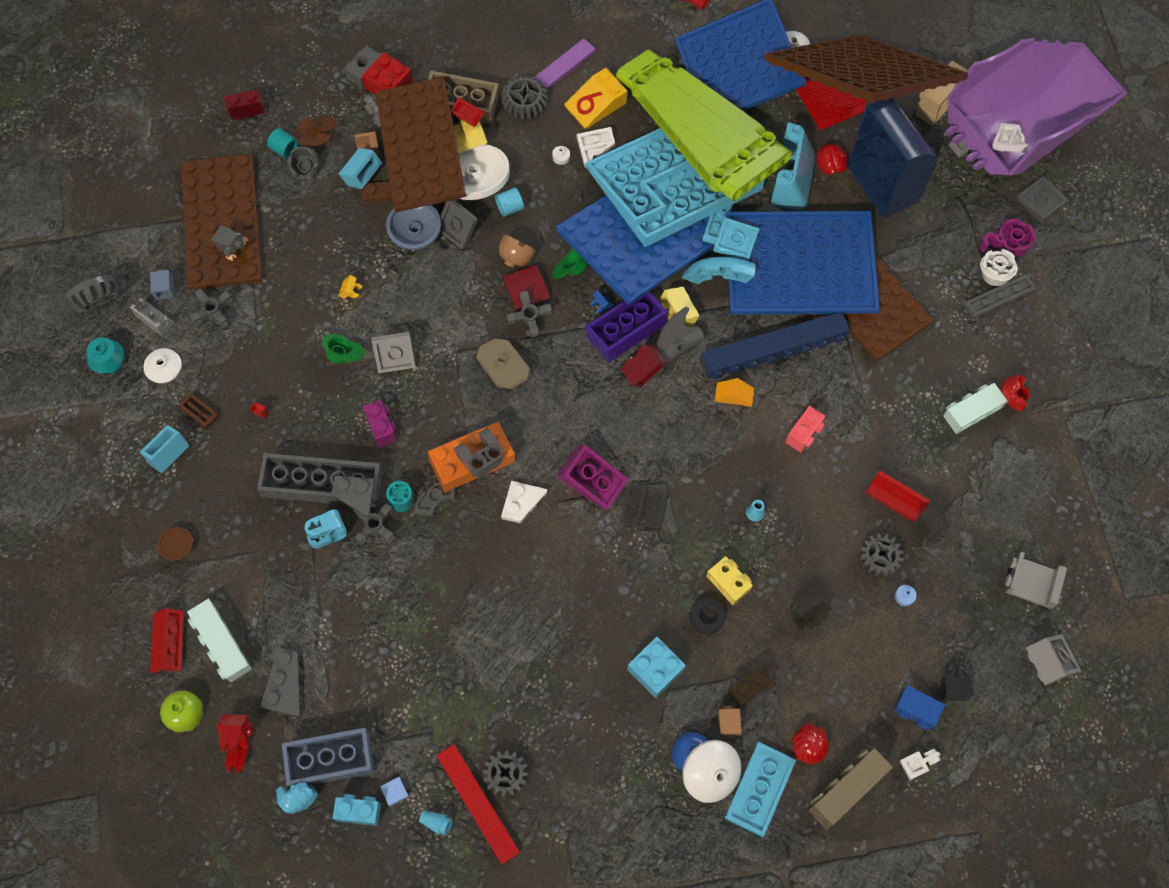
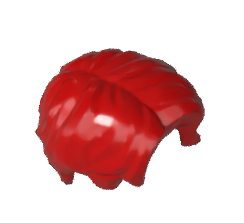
M836 144L823 145L818 150L816 162L820 170L825 175L845 172L848 163V155Z
M1012 375L1004 380L1000 391L1007 399L1006 404L1014 410L1022 411L1028 406L1026 401L1031 396L1028 394L1029 389L1023 386L1026 378L1021 375Z
M806 723L797 730L792 738L795 756L803 763H820L826 757L829 743L826 732L821 726L816 728L813 724Z

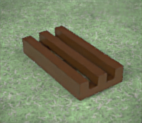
M191 392L178 405L179 409L206 430H208L210 424L215 422L216 418L220 417L216 411ZM189 400H194L212 415L209 417ZM185 404L188 405L190 408H192L194 411H196L199 415H201V416H202L203 418H205L207 421L204 422L203 420H201L198 416H196L194 413H192V412H191L189 409H187L184 405H185Z

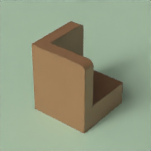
M375 131L354 135L357 150L359 148L373 150L377 156H380Z

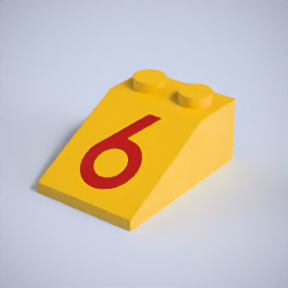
M604 68L593 75L564 106L586 130L626 104L627 90L607 68Z

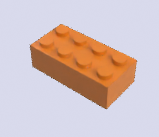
M499 421L428 451L429 462L444 493L454 487H459L480 478L470 474L458 459L454 448L463 443L472 455L485 448L478 435L485 428L492 432L503 449L502 463L487 474L515 463V453ZM491 453L489 456L496 458L499 455L497 453ZM475 463L473 466L475 468H480L483 465L480 463Z

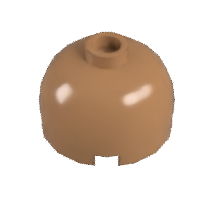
M503 235L499 244V254L505 260L504 264L511 268H514V266H526L536 252L532 247L524 245L519 240L507 235Z

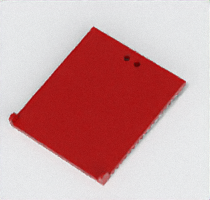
M806 76L804 78L807 85L795 89L820 131L863 113L868 103L864 98L852 97L851 93L839 92L835 87L824 86L822 82L811 81Z

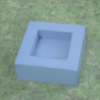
M400 777L380 786L389 806L409 797Z

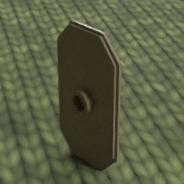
M495 338L479 347L476 359L497 387L511 389L527 380L530 368L509 340Z

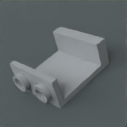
M1020 552L1016 557L1013 556L1009 565L1012 570L1007 575L1004 583L1007 586L1005 593L1049 609L1055 607L1059 601L1067 568L1059 565L1056 569H1051L1023 559L1024 552Z

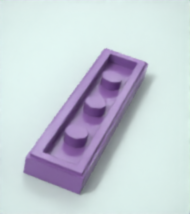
M582 39L534 77L535 81L540 79L541 84L545 85V89H550L592 56L596 49L585 39Z

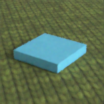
M725 217L713 251L749 261L760 228Z

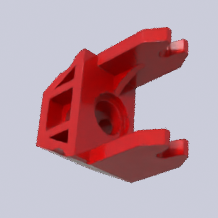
M223 714L220 722L217 724L220 736L219 746L222 752L228 749L225 760V768L228 774L231 773L234 767L236 768V774H239L245 766L249 737L252 735L253 725L249 723L248 715Z

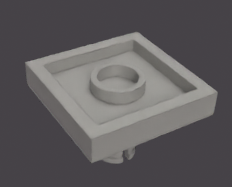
M409 332L372 337L378 373L416 368Z

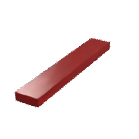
M453 744L436 755L500 863L503 865L520 854L455 745Z

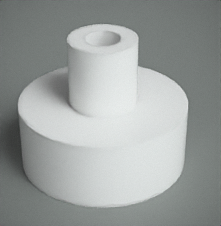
M558 146L553 150V161L556 164L564 165L569 162L570 151L567 147Z

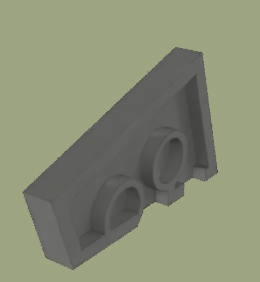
M278 648L261 702V709L301 718L298 652Z

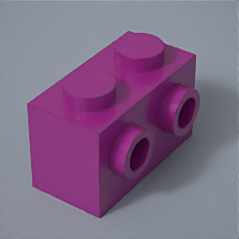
M381 400L363 406L378 448L395 442L394 433L397 432L393 421L389 422L388 416H390L387 405L383 406Z

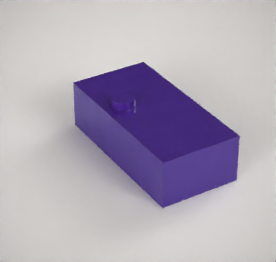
M648 292L630 305L625 301L621 302L586 325V337L605 360L610 363L664 327L668 322V312Z

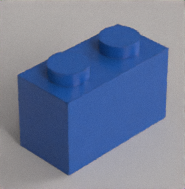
M907 685L902 689L893 711L897 712V715L902 719H911L916 722L918 727L924 730H931L936 726L945 704Z

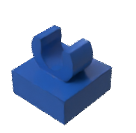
M600 290L593 294L595 299L590 303L594 307L599 303L600 306L596 310L597 313H603L605 309L611 310L616 306L609 296Z

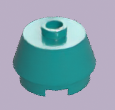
M100 337L94 339L88 345L86 360L88 366L93 371L112 374L123 365L124 350L117 341Z

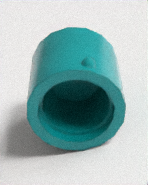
M277 128L270 134L267 146L283 158L288 159L291 151L298 147L299 143L296 138L281 128Z
M395 481L389 485L386 495L390 506L397 512L409 510L414 503L413 490H411L410 486L403 481Z

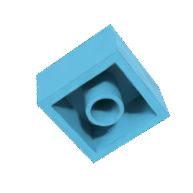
M656 637L628 664L627 670L657 698L685 670L686 665Z

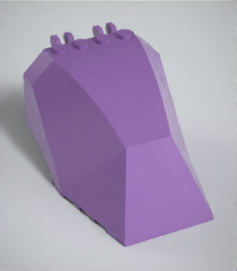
M1034 38L1023 39L995 56L972 64L967 71V80L960 81L947 96L948 123L951 127L945 133L947 136L957 133L951 141L954 144L963 141L969 147L972 153L967 156L966 160L968 162L976 159L979 160L973 165L975 170H980L984 167L990 174L1014 175L1024 172L1113 106L1127 92L1084 43L1068 42L1067 44H1061L1057 40L1055 43H1048L1046 39H1043L1042 42H1036ZM1001 123L1020 126L1021 133L1025 137V143L1028 144L1027 153L992 150L993 142Z

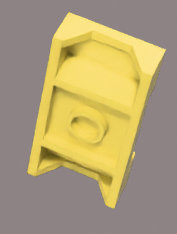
M460 120L461 123L454 125L459 153L487 143L480 122H478L475 128Z

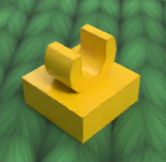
M352 275L345 278L338 296L343 299L348 296L356 299L359 294L355 293L353 289L360 290L362 288L360 284L355 283L357 278Z

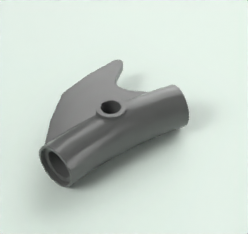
M684 307L665 324L658 338L656 347L668 363L687 349L704 341L703 332L698 326L687 327L684 325L685 317L689 312L688 307Z

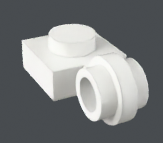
M935 749L926 752L924 759L918 751L900 760L899 762L909 780L928 772L927 762L929 765L939 762L941 760L939 751L936 752Z

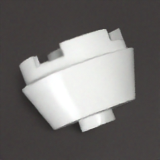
M1004 249L1001 252H992V250L987 252L980 262L983 279L993 286H1001L1007 283L1017 273L1018 268L1014 260L1015 256Z

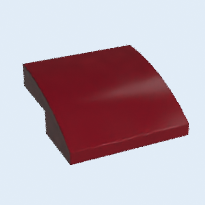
M537 265L502 276L515 311L523 308L519 296L520 292H528L530 304L550 299Z

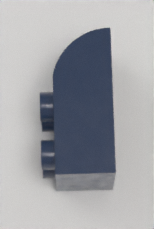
M889 98V100H879L876 103L866 104L847 159V167L881 216L886 218L920 201L937 164V155L933 147L927 144L919 134L914 121L906 116L895 99Z

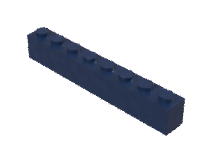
M838 312L701 353L700 361L707 379H718L724 374H735L742 369H752L765 362L769 364L782 357L785 359L790 358L799 352L807 353L816 347L824 348L833 342L841 343L847 339L850 330L843 313Z

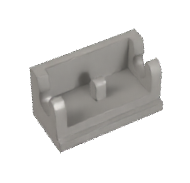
M139 298L141 304L138 307L132 304L129 308L135 317L163 337L175 322L146 302V300Z

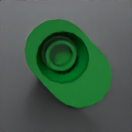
M572 248L555 266L552 276L555 279H559L566 274L572 276L579 275L589 264Z
M329 334L322 340V345L326 350L325 354L333 363L345 364L349 361L360 360L365 355V350L362 346L341 335Z

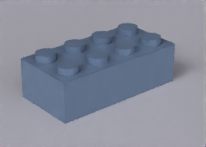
M366 728L282 743L286 786L289 788L294 784L303 782L309 786L374 773L369 731Z

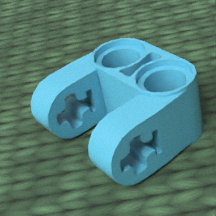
M330 510L305 523L308 543L313 548H321L330 543L337 542L347 535L338 510ZM312 525H315V527H317L311 530ZM319 538L320 541H319V542H316V541L313 540V539Z

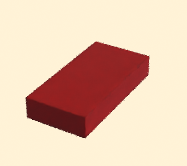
M460 97L451 108L452 115L474 128L485 114L481 109Z

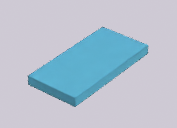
M757 742L724 819L763 838L796 759L761 742Z

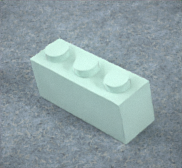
M995 383L989 386L983 385L977 390V393L973 395L969 393L962 398L961 402H953L947 406V411L943 417L953 431L958 434L1002 409L1007 403V399Z

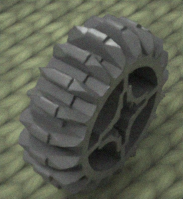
M519 75L518 79L513 77L512 82L507 81V86H504L501 93L502 104L510 116L514 114L516 119L520 116L522 120L524 117H528L530 120L531 116L537 118L538 113L542 114L543 109H546L548 91L545 89V85L541 84L540 79L535 81L534 76L528 78L526 75L525 78H522Z

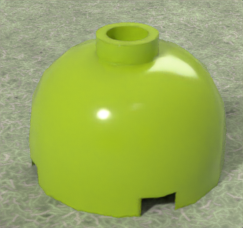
M189 691L173 692L161 704V720L168 729L176 733L191 731L199 725L203 718L202 701Z

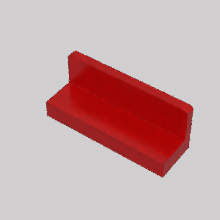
M881 471L877 473L866 491L867 495L914 523L918 522L930 503V500Z
M165 608L153 614L151 673L162 670L181 671L184 611Z

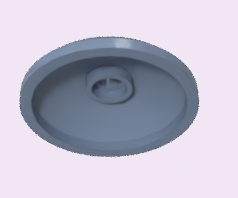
M431 205L397 213L393 209L388 215L386 228L390 239L397 246L408 250H418L429 246L436 240L441 230V220L438 212Z

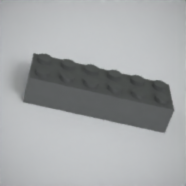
M264 453L257 491L261 497L347 505L332 496L334 476L369 478L375 481L371 507L377 508L383 470L380 463Z

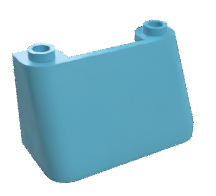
M788 123L782 145L792 151V156L787 163L794 164V169H784L778 173L770 206L801 211L807 205L816 153L803 127L798 124Z

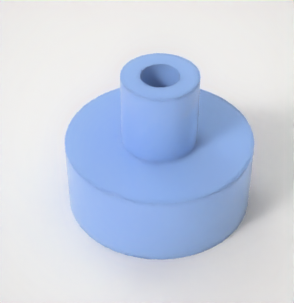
M902 585L895 592V600L902 606H909L916 599V592L909 585Z

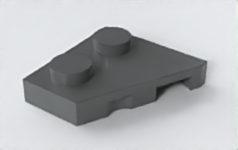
M334 476L332 496L340 502L346 503L350 508L361 512L365 517H370L375 481L369 478Z

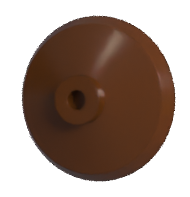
M172 527L160 535L157 548L163 558L177 561L190 553L193 546V538L185 528Z

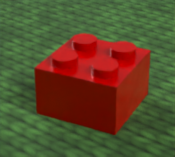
M384 52L362 75L364 88L373 94L377 91L404 86L413 82L411 69Z

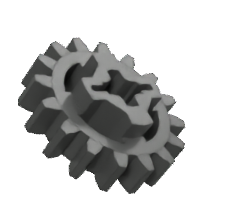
M878 533L876 538L870 536L869 541H864V547L860 549V552L863 553L860 556V560H865L862 566H868L869 573L873 570L875 571V576L882 573L883 577H886L888 572L892 575L895 572L894 569L898 570L900 568L899 563H902L904 559L899 556L904 552L898 550L901 546L900 543L894 544L895 538L889 540L888 534L881 538L880 533ZM870 547L872 548V556H869ZM892 554H894V561H893V563H892V559H891V555H892Z
M508 750L505 751V755H501L500 751H497L498 757L495 758L491 755L492 762H485L488 770H483L482 773L488 777L483 779L484 783L490 782L487 788L488 790L494 788V795H497L500 791L503 797L506 796V792L514 796L513 790L516 789L520 792L519 785H526L523 777H528V773L523 772V770L527 768V765H521L523 758L516 759V752L510 756ZM510 760L511 762L509 764H503L501 761ZM493 767H495L497 773L496 776L492 779L491 773ZM500 767L505 771L510 770V779L506 776H503L501 778L502 773ZM519 768V778L516 780L514 772ZM502 783L509 784L510 787L504 788L500 787V785Z

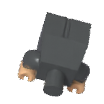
M222 225L211 239L219 250L224 251L226 258L234 261L233 258H236V254L233 253L238 248L243 249L246 244L245 241H248L240 232L235 233L230 228Z

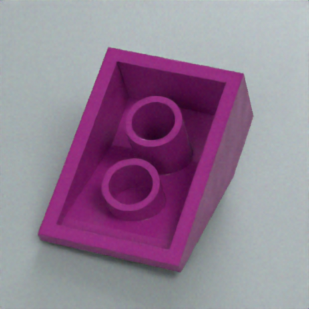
M585 444L577 445L556 475L568 487L605 510L609 509L628 481V478Z

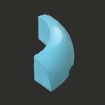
M732 257L706 258L696 261L685 269L682 279L700 284L703 281L713 279V276L722 275L724 279L747 283L755 275V264Z

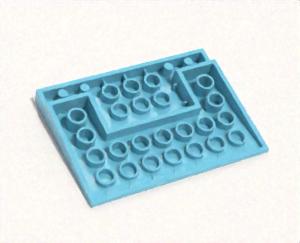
M661 128L585 163L586 168L644 247L763 190L764 185L763 180L734 202L721 192L712 191Z

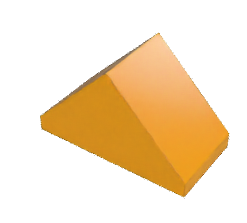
M739 378L718 382L715 401L752 407L754 388Z

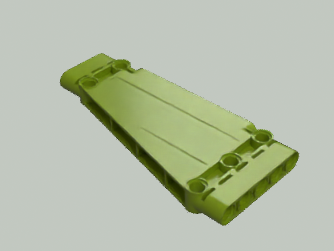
M646 50L623 65L616 73V79L632 90V95L653 118L709 188L714 192H721L733 202L785 165L792 156V151L779 143L774 133L765 131L759 122L683 68L676 69L673 67L672 61L668 58H661L651 50Z

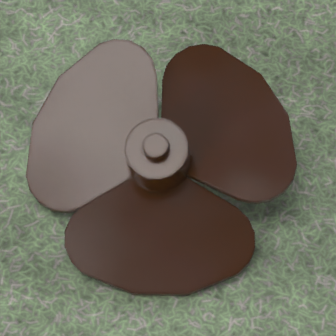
M322 116L316 121H313L311 117H307L296 126L293 137L298 140L300 146L316 147L323 145L331 140V135L324 132L333 130L337 125L336 120L331 116Z

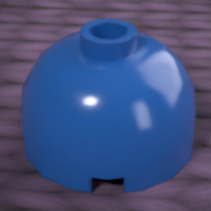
M687 732L681 734L675 740L671 748V758L676 768L683 771L685 761L691 751L699 744L708 741L705 736L697 732Z

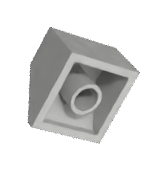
M1063 634L1047 637L1026 647L1028 658L1034 663L1038 678L1044 685L1081 672Z

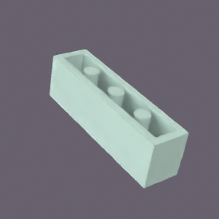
M209 599L187 611L190 616L188 622L193 629L197 628L200 634L197 637L203 646L207 645L210 651L207 654L213 663L217 662L220 667L217 671L222 679L226 678L229 682H233L252 670L215 605Z

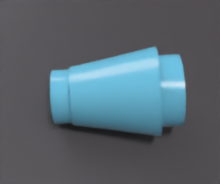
M755 500L746 508V515L751 521L757 522L764 518L765 508L763 501Z
M424 810L419 819L420 823L438 835H447L452 826V819L445 814Z

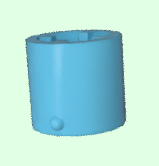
M515 187L495 195L497 207L503 217L524 209L522 198Z

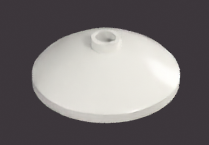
M709 740L699 744L688 755L683 767L685 788L695 799L706 803L717 802L727 797L735 789L741 775V761L738 753L732 746L720 740Z

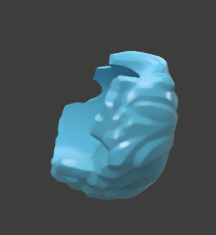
M305 782L294 784L287 790H284L282 786L276 789L277 803L284 812L290 814L307 809L318 796L315 787L312 785L308 787Z

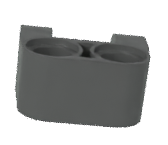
M488 428L478 433L485 448L472 455L463 443L454 448L458 459L474 477H481L498 467L503 461V449ZM491 453H497L499 456L496 457V458H493V457H490L489 455H490ZM475 463H480L483 466L480 468H475L473 465Z

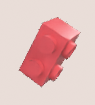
M809 406L788 434L785 443L800 453L805 447L809 448L815 439L813 438L816 432L819 434L825 426L823 423L825 415Z

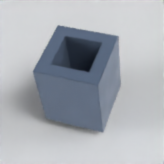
M169 270L150 272L151 293L155 300L174 298V279Z

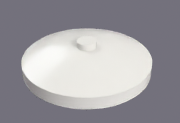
M483 144L459 153L467 196L459 199L476 200L485 198L496 193L506 184L510 175L509 162L506 155L498 148Z

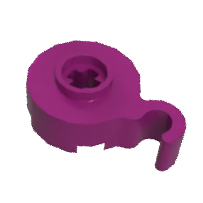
M1010 219L1003 223L997 234L993 232L985 234L979 248L984 253L989 244H991L994 249L1000 251L1004 249L1011 252L1015 257L1025 255L1032 247L1036 238L1035 230L1030 224L1027 225L1021 222V219Z

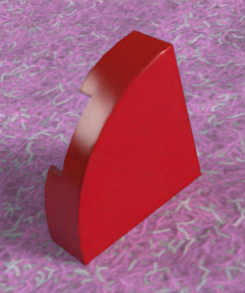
M253 403L250 407L252 413L263 419H266L269 415L267 408L259 403Z

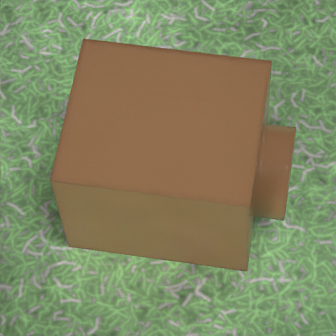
M723 706L722 709H719L717 712L719 738L740 737L742 734L740 709H734V706Z

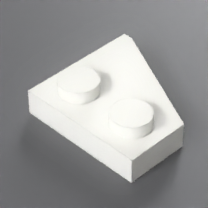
M1001 123L994 139L992 150L1027 153L1028 144L1025 143V137L1021 133L1020 126Z
M611 127L577 134V141L585 168L586 162L605 154L615 146Z
M511 481L501 518L521 523L527 517V514L537 506V503L547 495V489Z

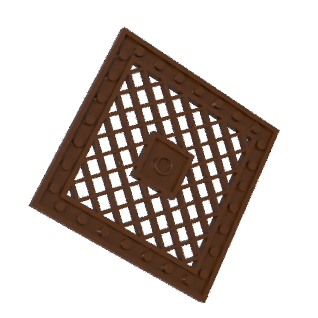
M862 35L764 53V60L770 62L772 66H781L785 71H793L798 76L809 77L811 81L822 82L824 86L835 87L839 92L851 93L852 97L864 98L868 103L889 100L891 97L898 98L904 94L912 95L913 92H924L926 89H936L938 86H948L951 83L958 84L960 81L967 80L968 72Z

